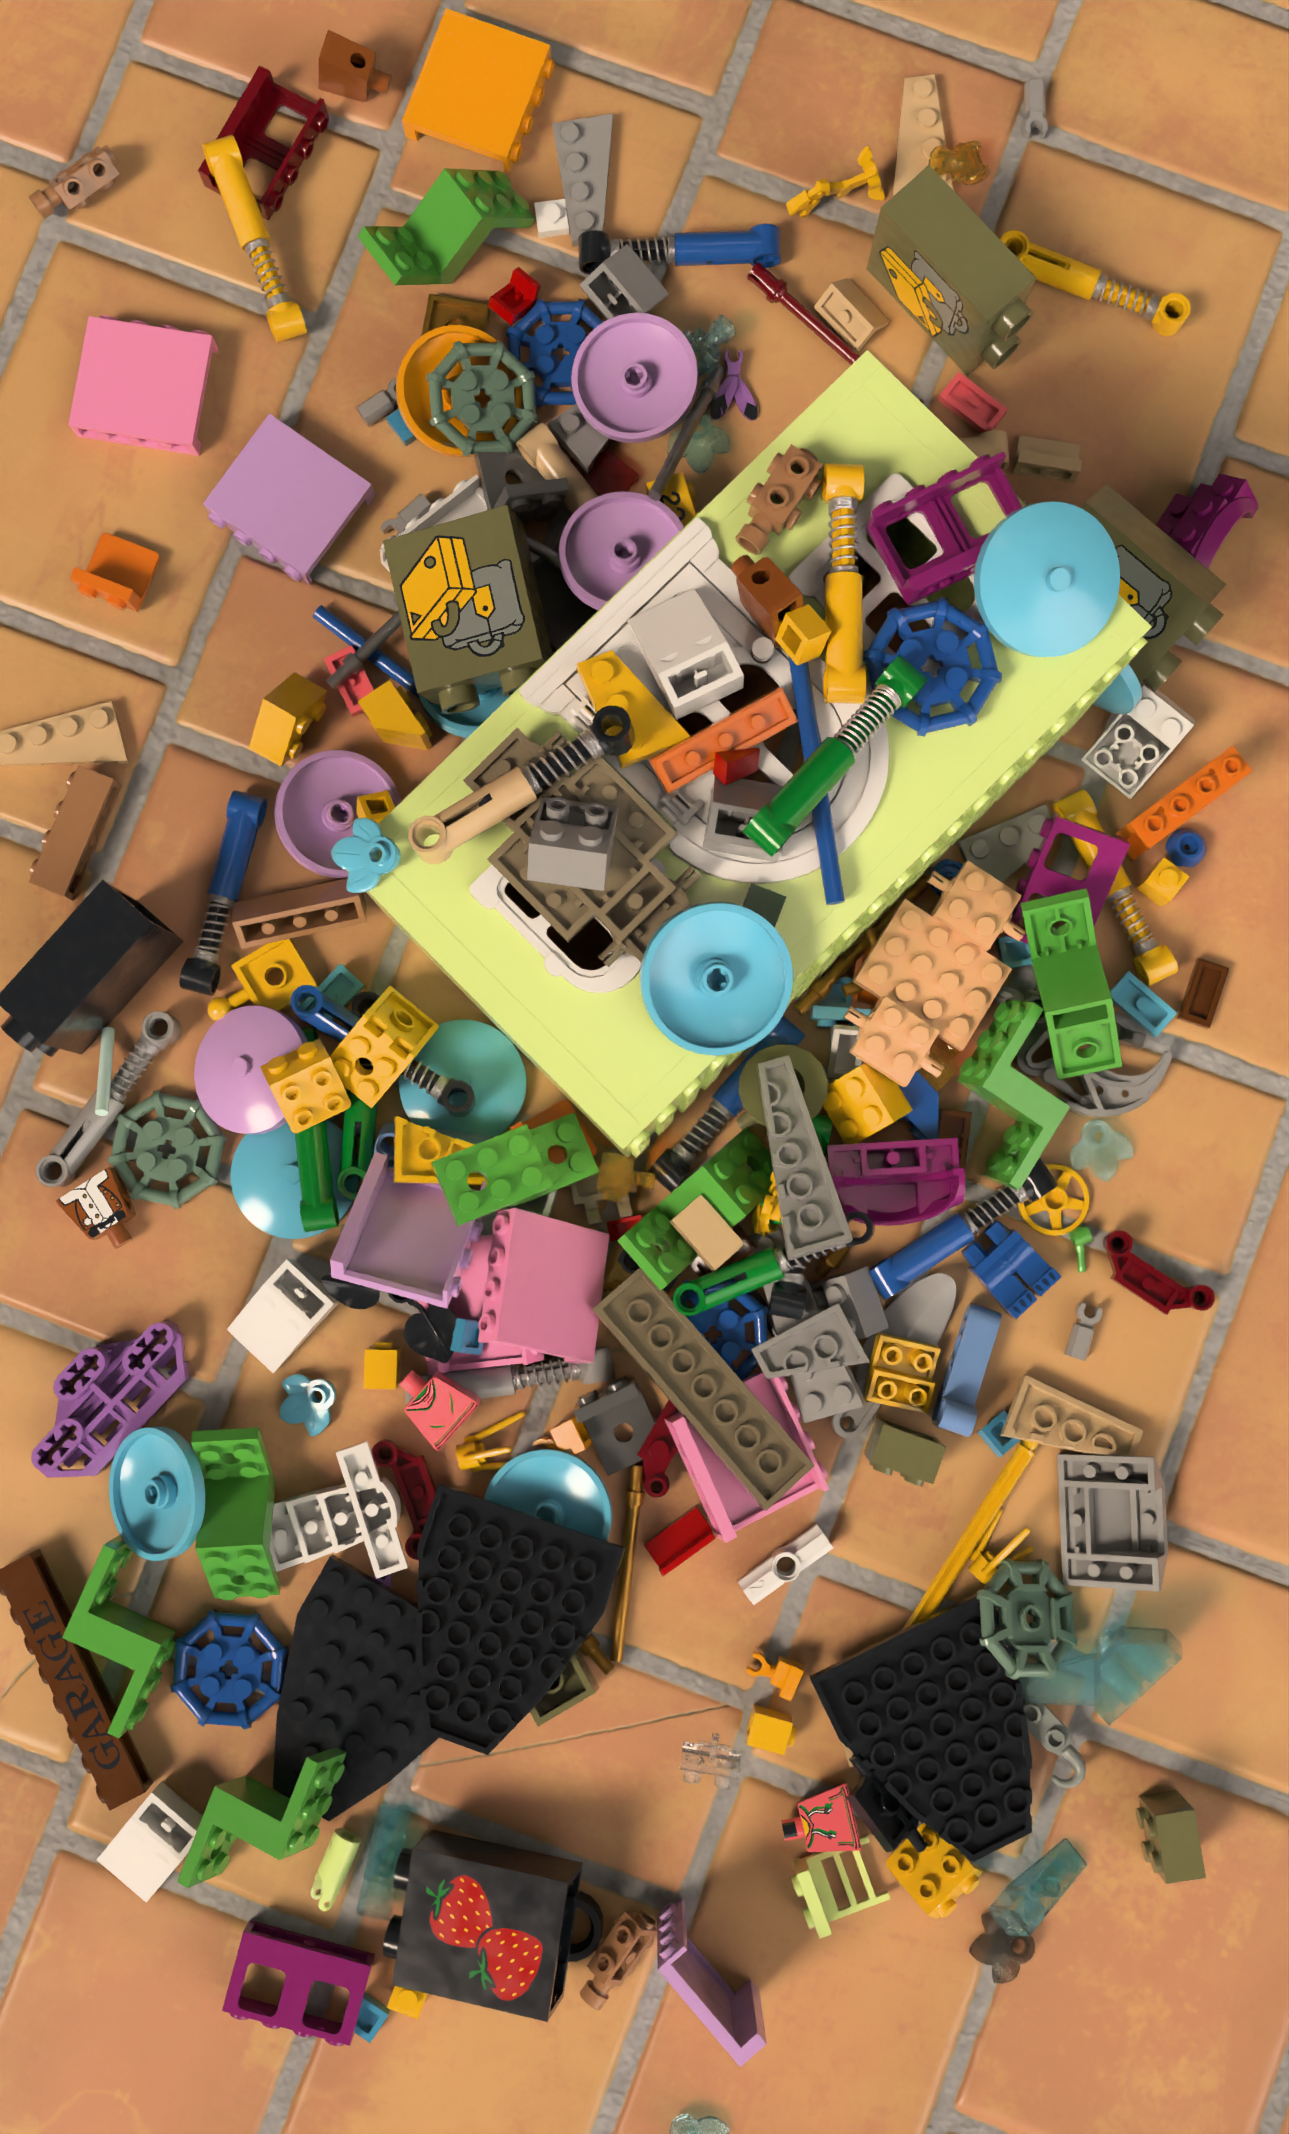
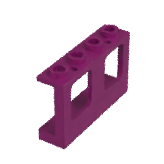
M1004 452L990 457L989 454L983 455L973 461L969 468L959 473L956 469L942 475L937 480V483L927 488L925 485H919L910 490L905 495V498L895 503L892 500L885 501L872 510L866 530L907 606L975 574L978 555L990 533L979 538H973L969 535L951 502L953 495L978 483H985L992 491L1005 517L1022 507L1001 469V465L1006 458ZM921 513L940 544L943 554L921 566L908 569L904 566L887 535L886 527L912 514Z
M1054 811L1052 818L1046 817L1041 827L1039 836L1043 837L1039 849L1033 848L1029 855L1027 866L1031 868L1026 879L1021 877L1015 891L1022 896L1012 912L1010 921L1021 927L1019 925L1022 915L1020 903L1027 902L1033 893L1049 897L1087 888L1093 925L1095 926L1130 843L1123 836L1106 834L1063 818L1058 812ZM1058 833H1064L1097 846V854L1084 880H1078L1045 867L1044 861ZM1025 933L1020 941L1028 944Z
M249 1920L242 1934L222 2011L230 2013L233 2018L238 2020H247L249 2018L260 2021L268 2028L278 2029L282 2027L290 2029L301 2037L315 2036L323 2038L333 2046H343L344 2044L350 2046L355 2034L356 2023L376 1954ZM256 1963L281 1970L285 1973L286 1978L278 2006L240 1996L248 1965ZM314 1981L330 1983L349 1990L350 1996L343 2023L304 2013L311 1985Z

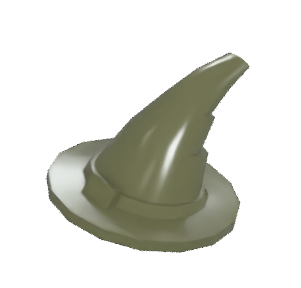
M776 1044L761 1049L747 1061L739 1076L738 1095L745 1112L736 1121L742 1130L756 1123L766 1126L757 1065L787 1055L790 1056L811 1120L819 1114L827 1098L828 1079L823 1065L811 1052L795 1045Z

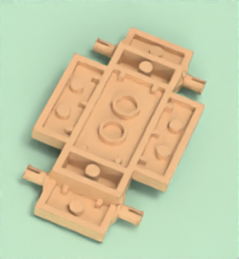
M966 861L957 876L950 881L935 870L931 873L927 883L941 890L942 894L930 915L906 899L900 902L852 982L879 1000L868 1016H865L852 1006L845 1013L844 1018L860 1027L857 1040L849 1052L902 1087H906L915 1072L921 1067L936 1078L941 1074L944 1066L929 1057L931 1045L936 1037H939L959 1051L964 1050L1012 968L986 951L991 948L997 936L1002 932H1005L1017 940V942L1026 933L1025 929L1010 921L1012 912L1022 895L970 861Z

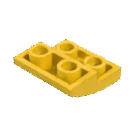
M878 1332L870 1358L864 1399L927 1414L936 1384L932 1377L941 1349L937 1345Z

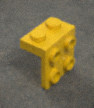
M320 1038L313 1042H306L299 1046L298 1049L283 1056L274 1057L268 1063L260 1066L293 1133L304 1131L349 1109L351 1106L346 1090Z
M922 1823L917 1830L928 1843L926 1849L917 1853L910 1841L906 1839L886 1860V1866L927 1916L936 1919L940 1916L946 1918L956 1908L957 1904L955 1901L963 1893L967 1895L979 1885L980 1880L978 1877L983 1873V1870L976 1862L970 1861L955 1846L948 1844L939 1837L938 1833L925 1823Z

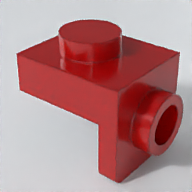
M517 267L513 270L510 283L490 297L488 307L510 325H513L535 306L541 285L520 267Z

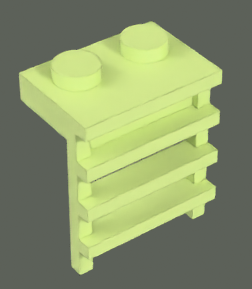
M867 1834L859 1837L861 1845L870 1842ZM859 1850L852 1852L869 1898L858 1902L840 1857V1853L845 1851L811 1852L812 1855L801 1859L799 1857L793 1859L796 1875L791 1877L797 1896L804 1895L808 1907L803 1909V1913L809 1929L816 1928L819 1939L832 1934L829 1922L890 1900L888 1891L875 1895ZM832 1856L850 1901V1905L840 1909L837 1906L821 1860Z

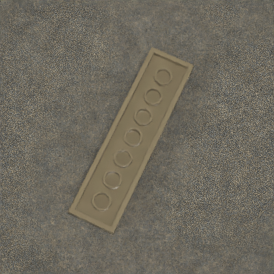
M640 1267L592 1309L764 1510L767 1511L815 1466L689 1319L677 1311L673 1301L664 1290L660 1291Z

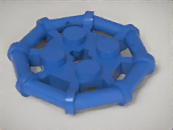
M539 299L526 315L513 327H508L507 329L508 350L519 361L520 345L530 348L529 361L522 364L530 371H534L535 375L537 374L542 378L543 384L540 388L534 383L536 406L540 408L544 405L576 404L572 390V367L580 345L588 336L579 324L581 319H583L594 330L603 323L586 305L585 300L543 301ZM550 315H572L570 322H551ZM541 318L543 325L537 328L533 337L527 335L526 332ZM559 348H564L565 351L570 353L564 356L563 361H558L557 356L552 355ZM552 387H571L572 392L550 391Z
M939 597L938 601L903 609L894 607L887 612V619L867 650L863 651V661L866 663L872 691L876 689L875 682L883 673L882 667H888L899 654L929 679L912 699L916 701V705L920 706L919 714H916L907 707L904 709L899 707L890 716L915 730L917 736L923 737L926 736V733L964 724L971 726L976 723L977 715L996 684L1002 680V673L998 671L989 629L985 623L982 624L949 604L947 598ZM933 617L932 628L912 632L908 625L910 622ZM946 619L969 634L963 640H960L954 632L942 629L944 620ZM897 633L904 641L895 656L885 653L884 650L894 634ZM975 643L982 669L971 668L967 648ZM927 659H933L934 662L940 664L941 668L937 670L936 677H931L929 671L923 672L922 666L927 663ZM968 680L979 683L966 703L959 696ZM950 703L954 710L953 712L930 717L931 707Z
M731 1278L707 1290L709 1293H713L737 1282L735 1278ZM690 1279L684 1281L683 1283L685 1284L687 1282H690ZM689 1289L684 1294V1302L690 1298L694 1304L692 1308H695L699 1303V1295L694 1290ZM749 1293L735 1298L748 1309L743 1314L731 1308L728 1304L729 1301L699 1314L685 1315L702 1336L704 1332L709 1331V1326L712 1325L716 1327L717 1331H722V1335L717 1337L716 1341H710L708 1337L704 1338L740 1380L747 1378L759 1365L751 1349L768 1341L767 1313L769 1310L766 1305H762ZM754 1321L755 1342L745 1339V1323ZM743 1349L751 1352L748 1358L735 1370L731 1362L738 1358Z
M212 1609L181 1638H176L173 1684L170 1685L171 1692H175L199 1720V1725L203 1727L205 1724L239 1726L245 1730L251 1728L252 1723L278 1700L280 1701L284 1682L286 1654L289 1651L288 1647L283 1646L261 1620V1614L257 1612L253 1614L217 1612L216 1609ZM223 1626L245 1627L243 1634L224 1633ZM211 1629L215 1636L214 1640L204 1648L195 1643ZM253 1632L269 1650L262 1653L260 1649H256L250 1638ZM188 1654L197 1657L196 1675L187 1677ZM228 1660H232L233 1666L238 1667V1672H234L231 1677L222 1671V1666L226 1665ZM272 1660L271 1682L263 1679L264 1662ZM196 1684L200 1686L202 1694L210 1698L206 1706H204L190 1687ZM258 1688L265 1695L249 1708L245 1699ZM218 1702L235 1703L237 1713L214 1711Z

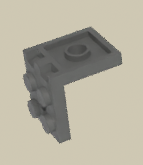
M514 447L513 452L510 454L506 452H477L475 455L487 510L508 505L523 524H528L529 520L533 519L536 521H551L570 490L567 478L545 480L539 471L525 460L517 447ZM508 474L516 475L521 483L509 485L506 482L505 476Z
M622 1376L608 1383V1389L599 1394L595 1389L578 1397V1403H576L573 1410L578 1423L584 1422L608 1476L642 1460V1458L637 1456V1453L655 1424L635 1377L627 1380L626 1376ZM620 1423H627L633 1428V1436L627 1441H621L615 1436L614 1430Z

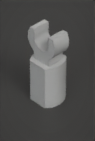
M1028 80L1024 84V118L1026 122L1023 128V137L1028 139L1031 127H1037L1040 130V139H1044L1048 129V122L1044 118L1046 115L1045 81Z
M396 378L391 380L387 390L379 391L356 407L368 427L394 410V406L397 405Z
M420 493L397 514L398 517L396 519L386 520L382 524V533L385 535L389 530L395 529L398 531L397 537L405 530L406 525L417 516L421 518L429 512L431 503Z
M1079 1302L1075 1310L1078 1321L1077 1324H1073L1065 1355L1086 1361L1095 1332L1092 1328L1101 1319L1102 1308L1095 1307L1093 1315L1086 1317L1084 1314L1086 1303Z

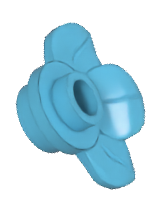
M368 818L355 819L353 823V836L338 840L331 850L333 861L342 869L349 870L346 889L352 893H363L375 888L381 875L394 870L398 866L401 857L400 850L395 842L388 837H384L379 824ZM381 849L382 857L378 860V854Z
M303 1374L289 1376L282 1382V1386L289 1396L280 1407V1418L290 1424L304 1422L309 1435L316 1436L328 1426L331 1420L329 1407L334 1404L336 1399L335 1387L330 1381L323 1378L311 1380ZM315 1391L321 1392L322 1400L316 1397Z

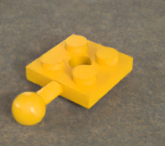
M291 939L267 943L231 965L244 988L228 998L216 997L212 999L208 1005V1014L211 1019L217 1021L226 1013L250 999L254 1006H263L281 1012L291 1006L292 993L298 987L312 985L317 988L318 984ZM279 968L284 974L283 981L279 985H270L267 980L269 971Z

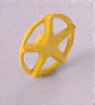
M1045 1164L1049 1170L1057 1169L1063 1171L1057 1180L1058 1186L1026 1207L1024 1202L1022 1204L1018 1203L1019 1213L1024 1221L1035 1231L1050 1236L1063 1235L1076 1229L1085 1219L1090 1203L1089 1191L1082 1177L1073 1169L1061 1164ZM1072 1176L1078 1181L1083 1190L1084 1201L1069 1197L1065 1192ZM1063 1209L1082 1210L1079 1218L1073 1224L1062 1229L1061 1211ZM1047 1211L1052 1230L1038 1226L1029 1216Z

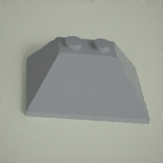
M1058 1453L1062 1585L1160 1592L1168 1555L1165 1484L1156 1457Z

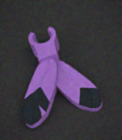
M740 349L738 351L739 360L731 362L728 359L729 351L726 350L724 363L727 367V378L723 381L719 393L711 404L710 416L713 420L721 418L734 398L742 415L748 420L754 421L757 417V406L747 386L740 378L743 352Z

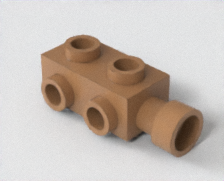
M107 145L102 148L97 146L92 151L83 154L81 159L70 167L60 171L56 177L48 182L50 186L43 191L38 189L29 198L44 219L55 212L54 208L61 203L69 210L72 208L80 209L90 201L89 196L97 190L105 191L115 183L114 178L120 174L114 166L118 161Z
M791 444L784 455L778 452L767 469L770 477L765 484L762 485L758 482L746 501L750 504L748 516L753 519L749 524H744L736 536V541L746 551L754 555H760L769 542L768 535L771 531L779 536L784 527L788 530L794 527L802 514V510L797 507L804 497L811 501L822 484V480L817 477L823 464L818 462L817 457L812 452L804 448L798 449ZM791 467L794 468L795 470L799 471L800 474L794 473V472L791 470ZM776 495V499L779 502H781V504L773 503L770 497Z
M624 1911L614 1920L612 1930L593 1952V1957L587 1967L595 1977L593 1980H588L580 1991L581 1998L590 2007L601 2010L609 1998L608 1992L612 1986H621L626 1977L634 1972L635 1964L644 1951L652 1946L657 1929L654 1927L655 1921L643 1911ZM641 1935L645 1936V1940L643 1943H641L640 1941ZM623 1961L626 1962V1967L624 1971L621 1967Z

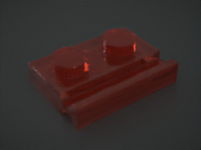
M607 448L598 455L588 474L573 458L570 459L571 463L598 496L613 492H628L634 482L639 480V474Z

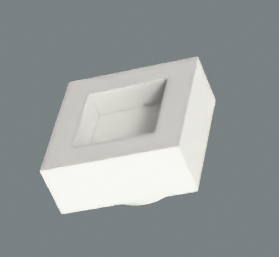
M565 199L534 203L539 238L569 234Z

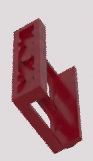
M259 65L216 139L229 135L234 136L242 157L243 167L249 159L254 158L277 170L261 200L256 199L262 217L269 221L273 212H277L280 209L284 193L289 185L292 186L296 182L299 168L304 159L307 160L311 156L314 142L319 133H323L329 123V114L324 99L320 98L317 104H314L274 83L271 72ZM280 107H286L307 118L291 148L265 135L266 128ZM204 159L198 169L205 187L221 195L215 177L212 176L206 159Z

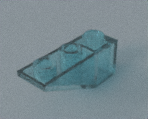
M379 1806L356 1907L357 1914L360 1916L386 1921L391 1920L397 1892L393 1884L394 1872L398 1857L402 1849L405 1848L411 1811Z
M1064 1838L1007 1885L988 1908V1911L1008 1936L1029 1937L1088 1864L1069 1840Z

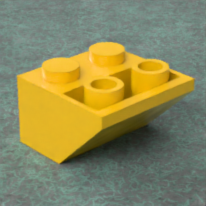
M388 680L358 701L366 717L384 743L427 751L433 747L429 740V737L433 734L419 711L415 714L412 713L415 708L401 685L395 688L392 682Z

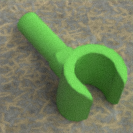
M1081 1225L1071 1231L1069 1236L1077 1254L1078 1272H1086L1083 1244L1089 1243L1093 1239L1089 1228Z

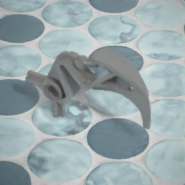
M1002 985L993 1002L998 1004L1005 1002L1006 999L1026 1002L1035 1001L1041 1004L1037 985L1035 990L1029 989L1025 994ZM1044 1013L1041 1018H1038L1016 1054L1017 1065L1023 1073L1030 1076H1040L1044 1083L1054 1085L1065 1095L1069 1094L1076 1100V1103L1063 1097L1059 1099L1070 1106L1069 1111L1088 1117L1120 1115L1130 1112L1147 1102L1150 1095L1163 1079L1173 1057V1053L1165 1050L1160 1060L1150 1071L1135 1076L1118 1075L1108 1070L1079 1075L1078 1078L1085 1092V1095L1080 1096L1063 1079H1057L1053 1057L1040 1063H1034L1031 1060V1055L1049 1037ZM1097 1086L1102 1088L1100 1094H1097L1095 1090ZM1123 1090H1126L1128 1092V1096L1126 1098H1124L1121 1094Z

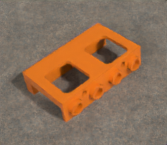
M1233 745L1116 833L1127 838L1130 843L1126 853V857L1130 862L1253 771Z

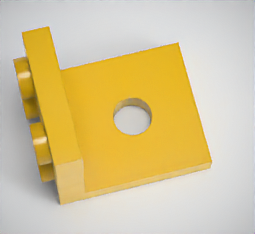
M389 986L360 1018L330 1055V1058L343 1086L370 1108H373L440 1026L392 986ZM359 1058L370 1060L373 1064V1070L363 1068Z

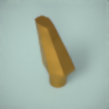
M851 1247L836 1249L835 1252L830 1250L827 1256L823 1254L824 1260L815 1268L817 1274L825 1278L833 1268L839 1269Z

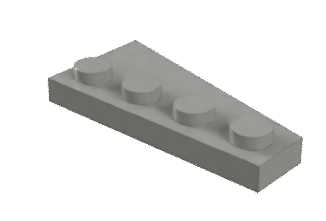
M613 113L552 123L572 247L578 246V237L583 232L591 230L604 232Z

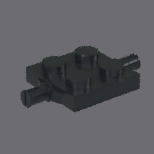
M853 1754L849 1761L859 1772L860 1778L858 1784L846 1799L886 1853L894 1851L905 1838L910 1841L917 1853L924 1851L928 1843L917 1830L919 1820L886 1789L883 1783L873 1774L875 1770H868L862 1764L859 1756Z

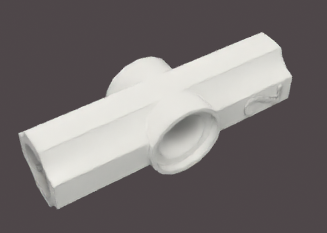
M816 1523L784 1547L775 1549L769 1558L739 1578L737 1582L748 1599L755 1605L785 1582L796 1579L802 1570L833 1549V1546ZM782 1557H790L794 1560V1565L788 1571H780L776 1566L778 1560Z

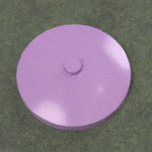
M627 313L606 320L590 332L580 345L575 356L571 380L578 408L585 420L596 431L616 441L642 443L667 434L686 417L697 394L699 375L697 361L691 344L675 325L652 314Z
M613 492L593 498L572 514L561 534L559 559L564 580L571 591L582 602L599 611L684 526L669 507L660 501L652 500L648 495L635 492Z
M344 750L322 751L300 761L283 780L275 801L274 816L276 829L286 850L306 869L330 878H348L349 873L347 870L342 869L333 861L331 850L338 840L353 836V823L358 818L356 813L357 797L388 790L395 807L401 803V798L390 776L369 758Z
M253 1005L240 1007L226 1013L210 1027L197 1052L194 1080L199 1101L214 1122L229 1131L250 1135L268 1133L287 1123L260 1066L268 1063L272 1058L290 1053L308 1042L303 1031L294 1020L278 1010Z

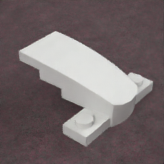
M368 1440L336 1451L345 1484L319 1489L274 1502L269 1550L277 1572L303 1562L308 1563L333 1552L338 1553L363 1541L365 1542L376 1579L408 1568L396 1529L401 1514L400 1497L394 1485L386 1477L379 1476Z

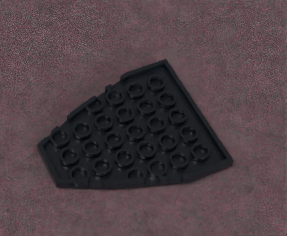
M438 1484L417 1547L419 1577L417 1580L416 1663L420 1672V1696L425 1712L423 1716L425 1733L488 1755L542 1700L605 1613L626 1547L464 1491Z
M333 1554L329 1557L297 1613L277 1711L273 1789L291 1798L306 1757L334 1747L346 1752L342 1763L345 1766L344 1772L339 1781L334 1784L330 1794L332 1802L328 1811L322 1815V1818L328 1822L390 1782L438 1739L436 1736L425 1733L423 1716L425 1712L424 1705L421 1703V1680L416 1663V1612H418V1604Z
M977 1593L809 1676L839 1740L856 1756L859 1753L863 1757L861 1759L862 1764L868 1770H875L873 1774L917 1820L939 1834V1837L948 1844L955 1846L961 1854L972 1862L1032 1833V1816L1030 1815V1805L1032 1803V1789L1030 1788L1032 1754L1027 1719L1023 1708L1022 1684L1019 1678L1013 1680L1007 1677L1005 1669L987 1647L981 1646L979 1638L982 1636L980 1600L977 1599ZM993 1606L995 1630L999 1629V1614L995 1606ZM1000 1640L1001 1645L1012 1657L1014 1649L1011 1646L1005 1645Z

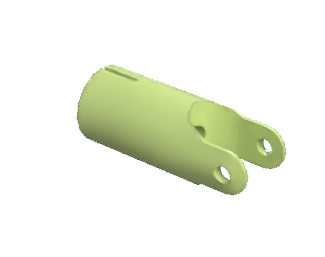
M336 1828L316 1873L310 1895L315 1900L320 1899L318 1907L322 1911H327L334 1905L362 1839L350 1830L344 1828Z

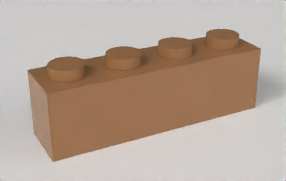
M78 765L76 772H72L68 778V791L64 800L60 801L56 806L54 824L51 830H48L43 837V850L40 857L35 859L29 871L31 876L30 883L69 900H74L122 785L111 777Z
M348 878L234 902L232 924L240 947L244 949L367 922L364 894L347 891Z

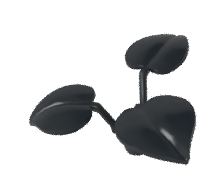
M331 1271L321 1279V1283L327 1292L337 1301L350 1308L367 1309L376 1305L379 1301V1290L332 1278ZM388 1293L394 1302H408L410 1306L415 1307L420 1312L410 1316L405 1324L404 1337L409 1347L422 1356L435 1359L441 1363H447L454 1351L450 1350L456 1324V1316L449 1307L447 1309L436 1305H431L425 1310L424 1306L416 1300Z

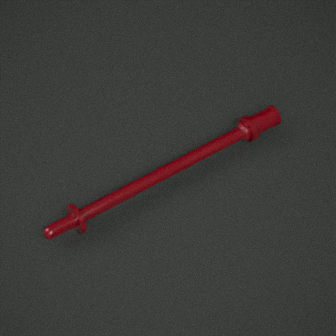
M760 262L753 266L750 270L753 274L749 273L747 280L751 281L767 295L766 299L770 303L780 302L850 365L860 357L858 353L788 293L786 281L782 278L778 280Z

